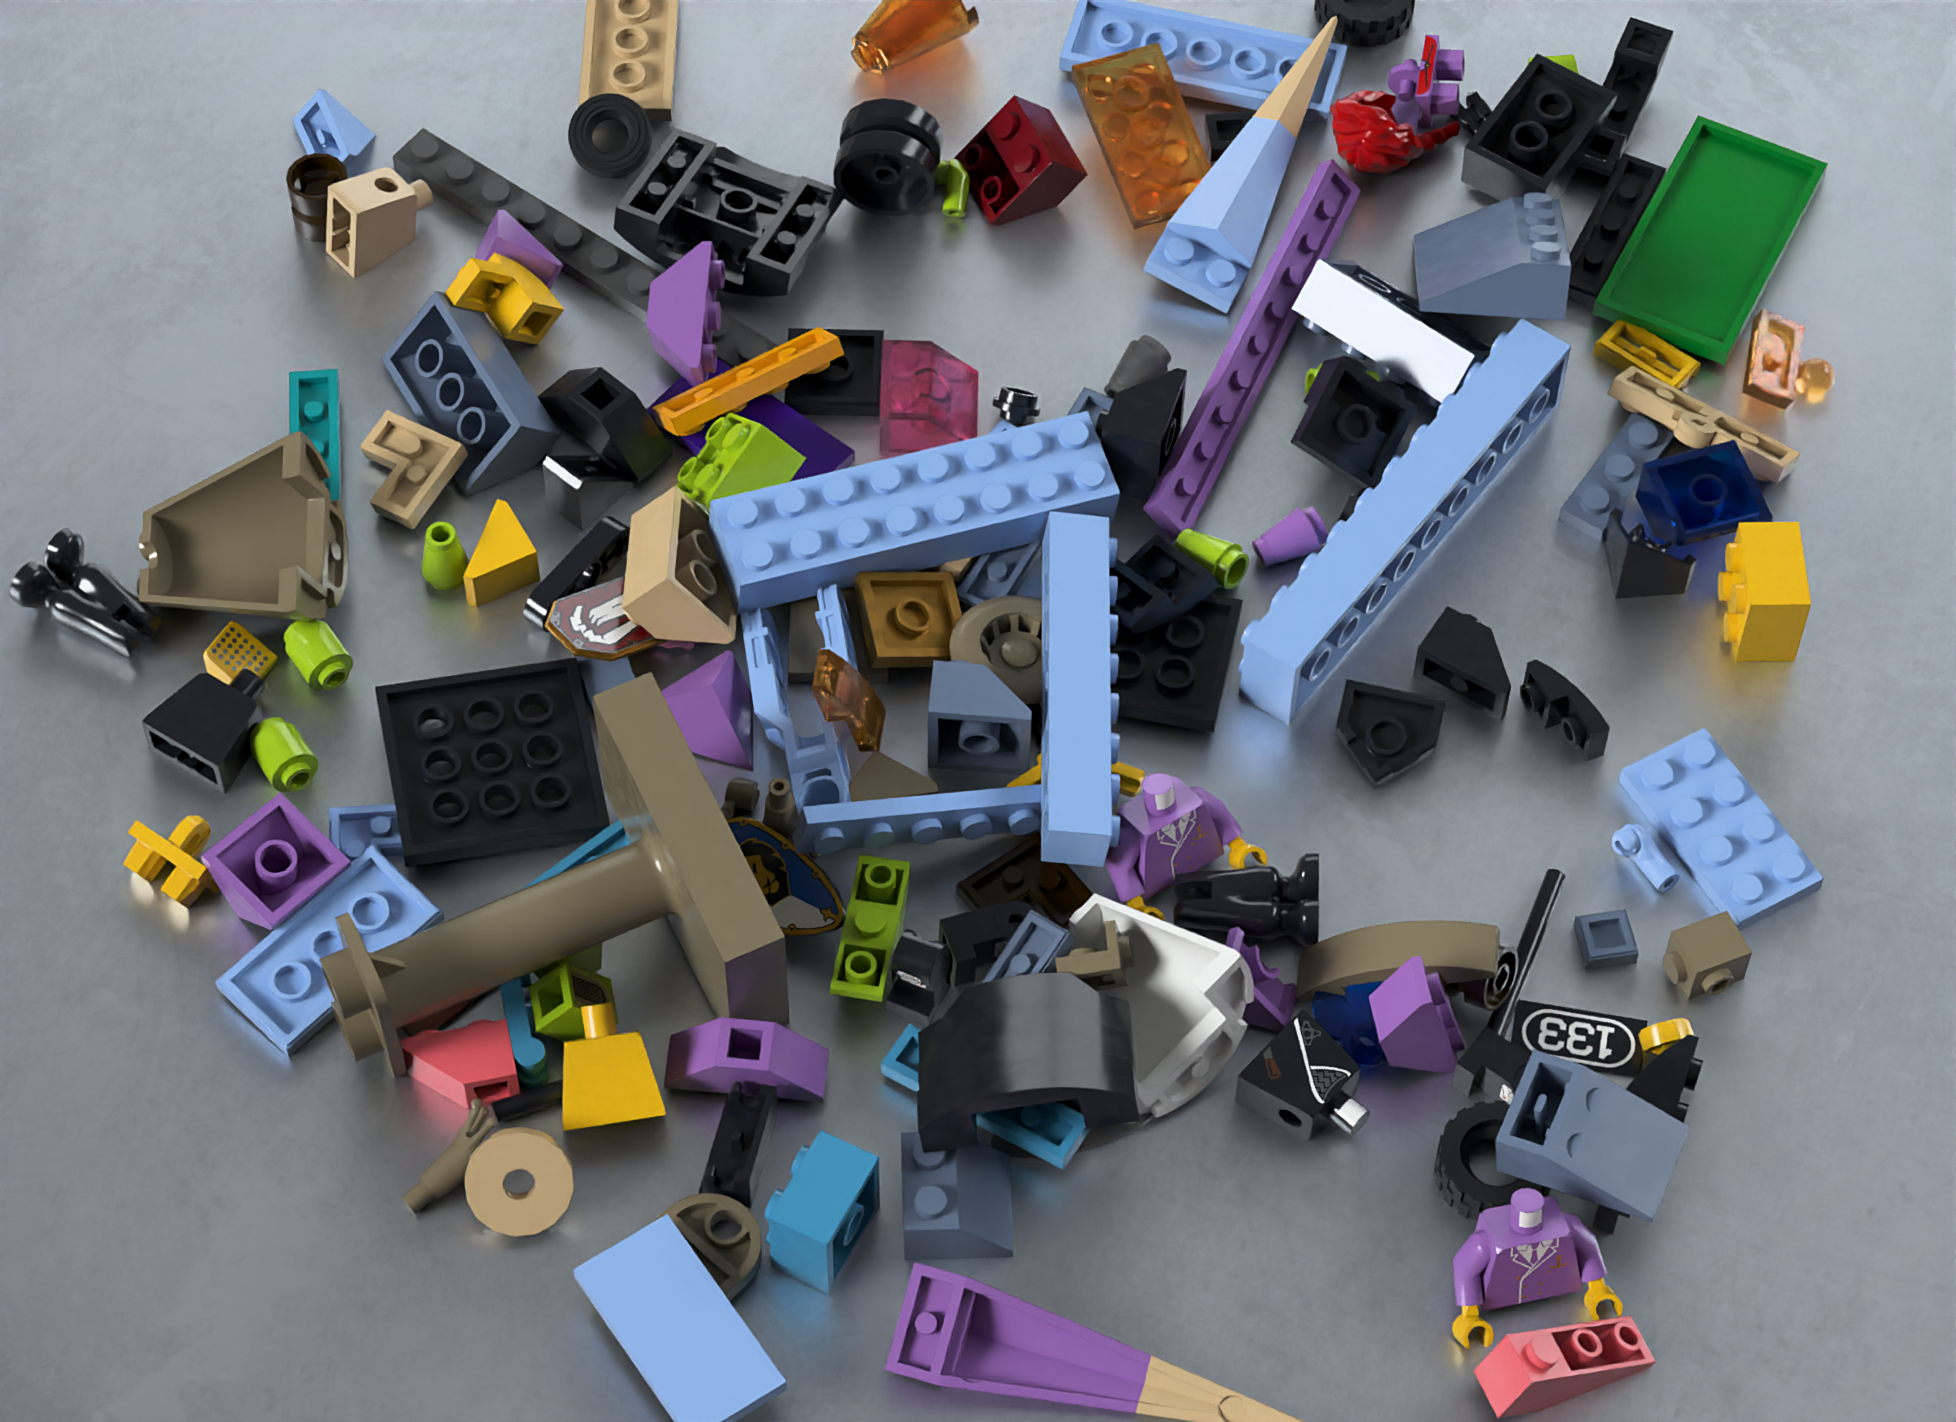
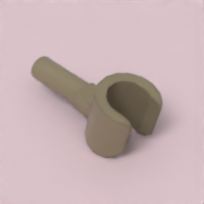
M740 777L730 780L725 793V803L721 807L726 820L734 816L737 808L751 812L754 811L760 797L757 782Z

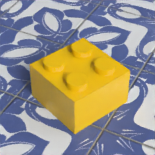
M1739 522L1734 542H1728L1726 545V571H1720L1718 575V597L1720 601H1727L1728 612H1725L1723 620L1725 642H1732L1735 662L1795 661L1811 607L1799 522Z

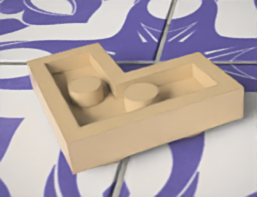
M386 410L360 445V449L366 458L392 469V472L369 503L376 513L414 530L466 459L468 452L462 443Z

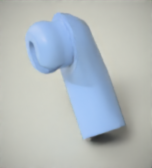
M1626 824L1622 829L1617 830L1613 834L1612 846L1615 852L1623 857L1629 856L1659 892H1665L1677 883L1680 876L1661 854L1644 827L1636 824Z

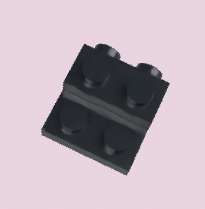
M1341 356L1324 360L1303 401L1308 405V408L1291 443L1363 489L1371 485L1377 486L1381 482L1383 473L1392 460L1418 407L1404 398L1405 392L1398 386L1387 381L1376 380L1366 373L1367 367L1363 363L1349 356Z

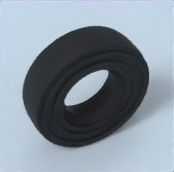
M605 93L591 97L577 108L569 124L568 142L574 158L586 171L602 178H619L634 172L646 160L652 146V128L645 111L635 101L620 94ZM614 119L622 122L627 127L628 139L620 150L603 152L594 145L592 140L593 131L602 121Z

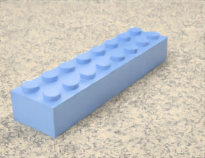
M1086 411L711 500L708 533L738 615L746 611H753L758 607L763 609L816 596L817 589L829 588V585L836 583L840 589L853 587V581L858 572H914L943 565L947 562L1041 541L1044 538L1050 511L1109 517L1110 524L1114 520L1120 491L1089 413Z

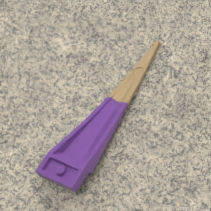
M914 1262L884 1369L939 1386L1193 1422H1305L977 1279L919 1262Z

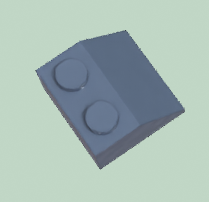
M934 660L928 706V768L1022 775L1029 771L1032 711L985 664H973L965 660H951L949 662Z
M919 1132L901 1133L904 1260L1013 1257L1009 1155L979 1141L978 1145L924 1153Z

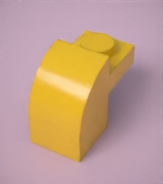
M495 252L488 261L471 257L466 265L460 269L457 277L444 293L453 306L487 313L506 339L535 345L540 343L564 311L558 300L538 277L516 261Z

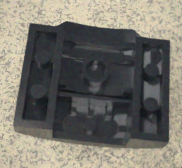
M674 127L617 205L613 229L635 249L666 269L670 268L702 241H712L717 260H723L725 264V285L723 289L717 290L757 297L787 295L805 269L807 257L825 232L827 223L844 200L845 191L803 175L802 177H797L766 168L732 152L726 147H716L717 143Z
M1072 973L1018 975L966 988L941 1019L918 1032L919 1090L917 1091L918 1132L924 1153L978 1145L976 1113L1079 1098L1086 1129L1140 1121L1129 1001L1099 994Z

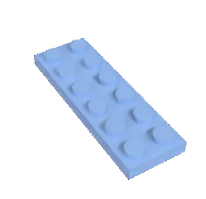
M1079 0L1059 57V70L1258 110L1314 39L1127 0ZM1330 42L1303 120L1327 125L1330 106L1333 104L1346 60L1347 45Z

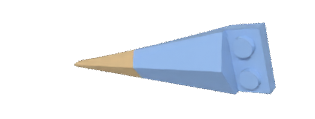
M1337 16L1329 20L1169 220L1143 271L1226 314L1228 313L1253 265L1338 22Z

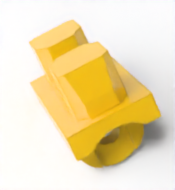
M189 815L184 818L168 840L138 820L135 821L127 832L135 837L137 841L131 848L123 865L151 883L167 860L176 866L160 890L187 909L206 887L215 893L220 889L207 867L195 860L205 847L211 834L209 823L202 817Z

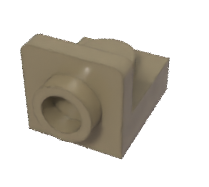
M1115 920L1104 922L1108 950L1100 951L1097 948L1085 947L1071 951L1066 957L1055 958L1057 973H1072L1096 991L1128 986L1126 968L1134 967V954L1130 935L1121 936Z

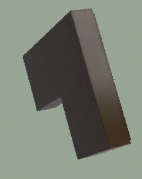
M1040 833L1035 834L956 884V894L971 911L994 904L1021 901L1029 903L1038 914L1067 931H1070L1069 919L1073 913L1082 907L1093 895L1068 864L1041 861Z

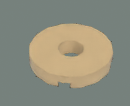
M527 1127L502 1129L491 1135L490 1139L484 1141L470 1155L464 1181L467 1202L477 1219L494 1232L514 1237L534 1235L554 1225L568 1209L574 1190L572 1164L566 1152L564 1153L563 1149L555 1143V1140L545 1132ZM516 1169L527 1170L535 1179L533 1187L521 1194L509 1191L503 1183L504 1178L509 1172Z

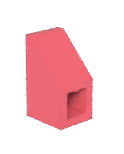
M482 1019L471 1022L466 1027L445 1031L425 1030L413 1037L400 1039L407 1075L468 1110L472 1108L471 1101L475 1098L482 1101V1106H491L492 1102L520 1093L506 1019L497 1021Z

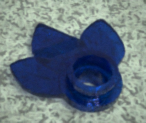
M1384 981L1349 985L1345 990L1344 996L1324 991H1316L1313 996L1312 1010L1315 1020L1334 1040L1339 1042V1045L1358 1064L1361 1070L1379 1067L1387 1061L1379 1042L1368 997ZM1359 1037H1366L1375 1045L1367 1046L1361 1042Z

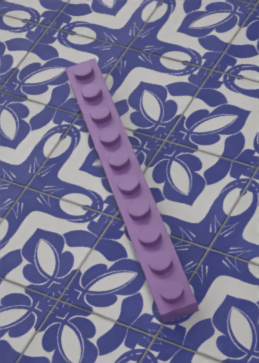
M1333 159L1319 163L1143 508L1173 541L1177 539L1184 529L1192 528L1299 315L1298 312L1292 309L1296 299L1318 259H1327L1361 192Z

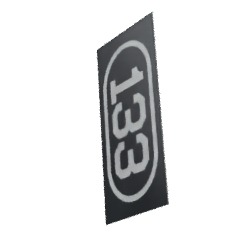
M1519 999L1515 1010L1511 1043L1529 1055L1532 1054L1534 1049L1584 1065L1591 1070L1636 1077L1642 1071L1644 1055L1638 1034L1647 1027L1648 1021Z

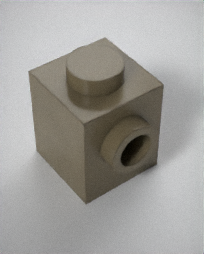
M1728 911L1671 931L1667 949L1663 956V964L1669 979L1674 984L1679 983L1689 1000L1705 993L1708 996L1720 994L1730 988L1734 982L1744 979L1752 951Z

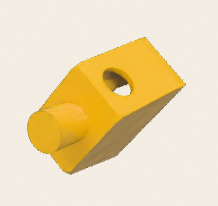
M613 1002L582 1006L581 1012L585 1038L564 1041L563 1130H574L666 1115L640 1031L632 1030L617 1033Z

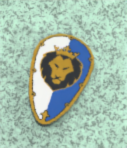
M745 817L726 820L784 935H821L838 930L843 926L847 911L839 891L828 875L806 853L797 854L793 842L761 821Z

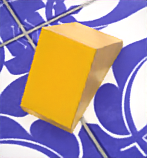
M497 499L463 576L467 605L479 607L540 581L537 551L507 501Z

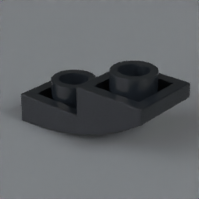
M1537 659L1527 662L1524 682L1520 686L1521 699L1527 711L1536 714L1544 729L1561 723L1565 739L1571 746H1577L1585 762L1603 756L1610 727L1593 703L1573 683L1550 666Z

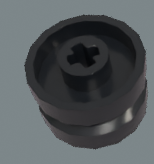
M880 98L860 103L850 109L842 123L840 149L837 152L833 170L835 187L845 191L844 199L852 205L873 214L899 216L918 211L927 206L935 193L937 166L940 163L943 147V130L936 118L922 107L904 100Z

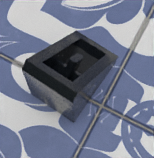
M547 455L542 463L547 505L581 531H584L630 491L635 482L600 455Z

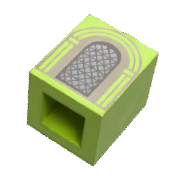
M565 961L529 986L536 1032L563 1042L585 1038L581 1007L606 1002H613L616 1025L619 1024L611 979Z

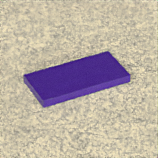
M717 358L716 372L708 373V380L732 368ZM681 377L646 410L662 433L697 456L707 442L706 434L711 425L717 419L726 415H719L705 422L706 425L702 430L687 436H676L659 426L652 407L693 388ZM762 394L748 401L747 406L743 410L735 413L764 425L806 458L791 481L846 469L855 461V450L772 394Z

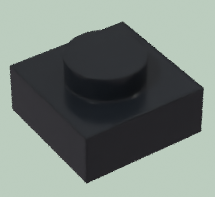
M1251 111L1205 114L1204 127L1210 162H1215L1221 157L1252 118Z

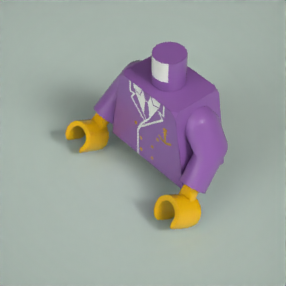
M1154 773L1147 776L1142 782L1143 794L1119 808L1116 816H1120L1117 847H1109L1105 859L1107 870L1120 901H1126L1128 907L1163 921L1164 916L1158 908L1145 906L1143 900L1146 901L1173 885L1176 874L1195 872L1224 854L1223 846L1226 844L1231 849L1228 861L1233 869L1245 868L1244 859L1250 852L1259 863L1266 865L1268 861L1263 849L1243 841L1240 837L1243 830L1220 799L1200 786L1189 788L1180 778L1170 777L1164 773Z
M1519 1189L1512 1194L1510 1204L1485 1209L1480 1213L1475 1233L1470 1235L1454 1255L1456 1306H1462V1314L1453 1322L1452 1331L1454 1337L1467 1349H1469V1332L1477 1326L1479 1342L1485 1347H1489L1493 1342V1329L1490 1324L1479 1316L1478 1305L1481 1311L1497 1309L1581 1291L1582 1283L1587 1282L1589 1289L1584 1297V1305L1595 1321L1600 1320L1596 1313V1307L1604 1299L1611 1300L1613 1309L1618 1317L1623 1312V1306L1619 1297L1611 1287L1605 1285L1603 1277L1608 1274L1594 1233L1573 1213H1562L1556 1198L1551 1196L1543 1197L1535 1189Z

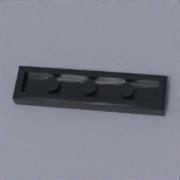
M1626 153L1622 154L1569 254L1571 273L1568 299L1592 308L1594 307L1596 298L1663 180L1666 168Z

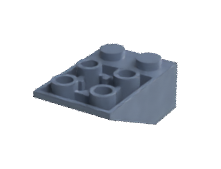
M1533 1049L1495 1140L1497 1171L1653 1222L1689 1132V1126L1584 1065Z

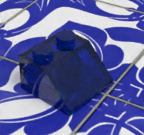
M1735 440L1643 463L1635 497L1653 535L1681 547L1737 532L1739 522H1772L1773 516Z

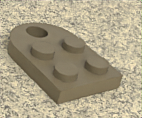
M715 1193L695 1194L677 1201L656 1219L658 1220L666 1214L669 1215L729 1301L750 1283L758 1271L762 1258L760 1228L752 1213L737 1200ZM721 1220H733L742 1228L738 1235L730 1239L718 1238L711 1232L712 1227Z

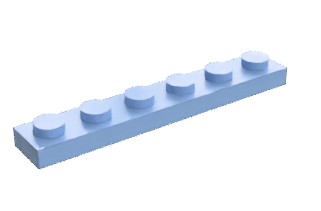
M1041 784L804 806L794 828L792 840L797 854L809 852L830 854L840 849L860 847L880 849L891 844L911 842L929 844L937 840L962 837L974 840L993 834L1013 833L1024 835L1034 830H1041Z

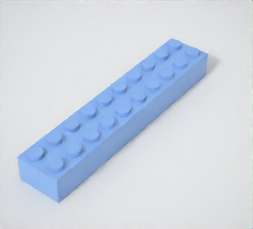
M1523 318L1509 333L1503 331L1497 337L1491 348L1490 356L1483 364L1476 362L1470 368L1465 377L1463 387L1456 395L1449 393L1444 398L1433 422L1429 426L1423 424L1418 428L1410 442L1408 451L1402 457L1396 455L1392 458L1383 473L1382 481L1376 488L1372 489L1369 487L1362 493L1351 517L1347 521L1339 520L1335 524L1327 538L1326 546L1319 554L1312 552L1305 559L1299 570L1298 578L1290 587L1284 585L1278 590L1271 602L1269 612L1263 619L1255 618L1248 625L1241 638L1244 652L1238 667V673L1241 674L1239 696L1288 726L1558 408L1571 345Z

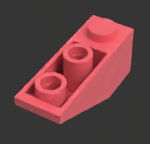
M1630 1315L1508 1334L1474 1369V1373L1498 1418L1547 1409L1649 1369L1656 1361Z

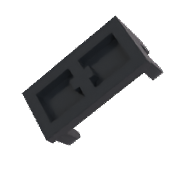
M736 1081L731 1084L698 1193L725 1195L737 1200L745 1207L751 1208L778 1118L777 1087L762 1084L758 1097H750L742 1092L743 1086L741 1082Z

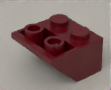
M1015 95L954 157V159L960 161L967 171L972 192L990 223L995 226H1000L1058 206L1088 175L1051 111Z

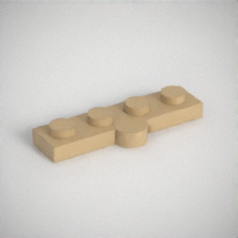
M1630 366L1614 378L1607 394L1619 400L1620 405L1627 411L1638 415H1647L1661 422L1663 428L1673 432L1674 436L1685 445L1697 449H1705L1709 454L1720 459H1731L1746 467L1747 472L1751 476L1761 481H1773L1776 484L1794 470L1801 454L1634 366Z

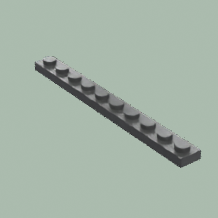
M424 128L393 155V163L396 170L414 181L418 179L425 181L432 192L487 226H490L498 210L507 211L564 265L561 269L563 273L646 323L650 283L661 275L660 272ZM722 310L720 330L712 332L711 344L716 345L717 358L731 368L779 346Z

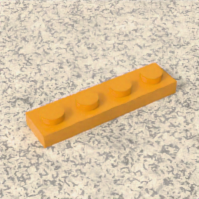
M817 327L652 407L659 426L676 436L691 435L702 430L706 425L705 422L719 415H726L728 411L734 414L740 412L747 406L748 401L762 394L770 395L784 390L788 387L789 381L803 374H815L825 370L830 366V361L844 355V351L839 337Z

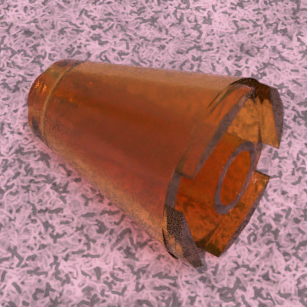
M882 0L852 38L854 49L851 51V55L864 72L868 73L872 70L876 74L881 75L971 32L979 24L978 13L975 7L967 11L961 0Z

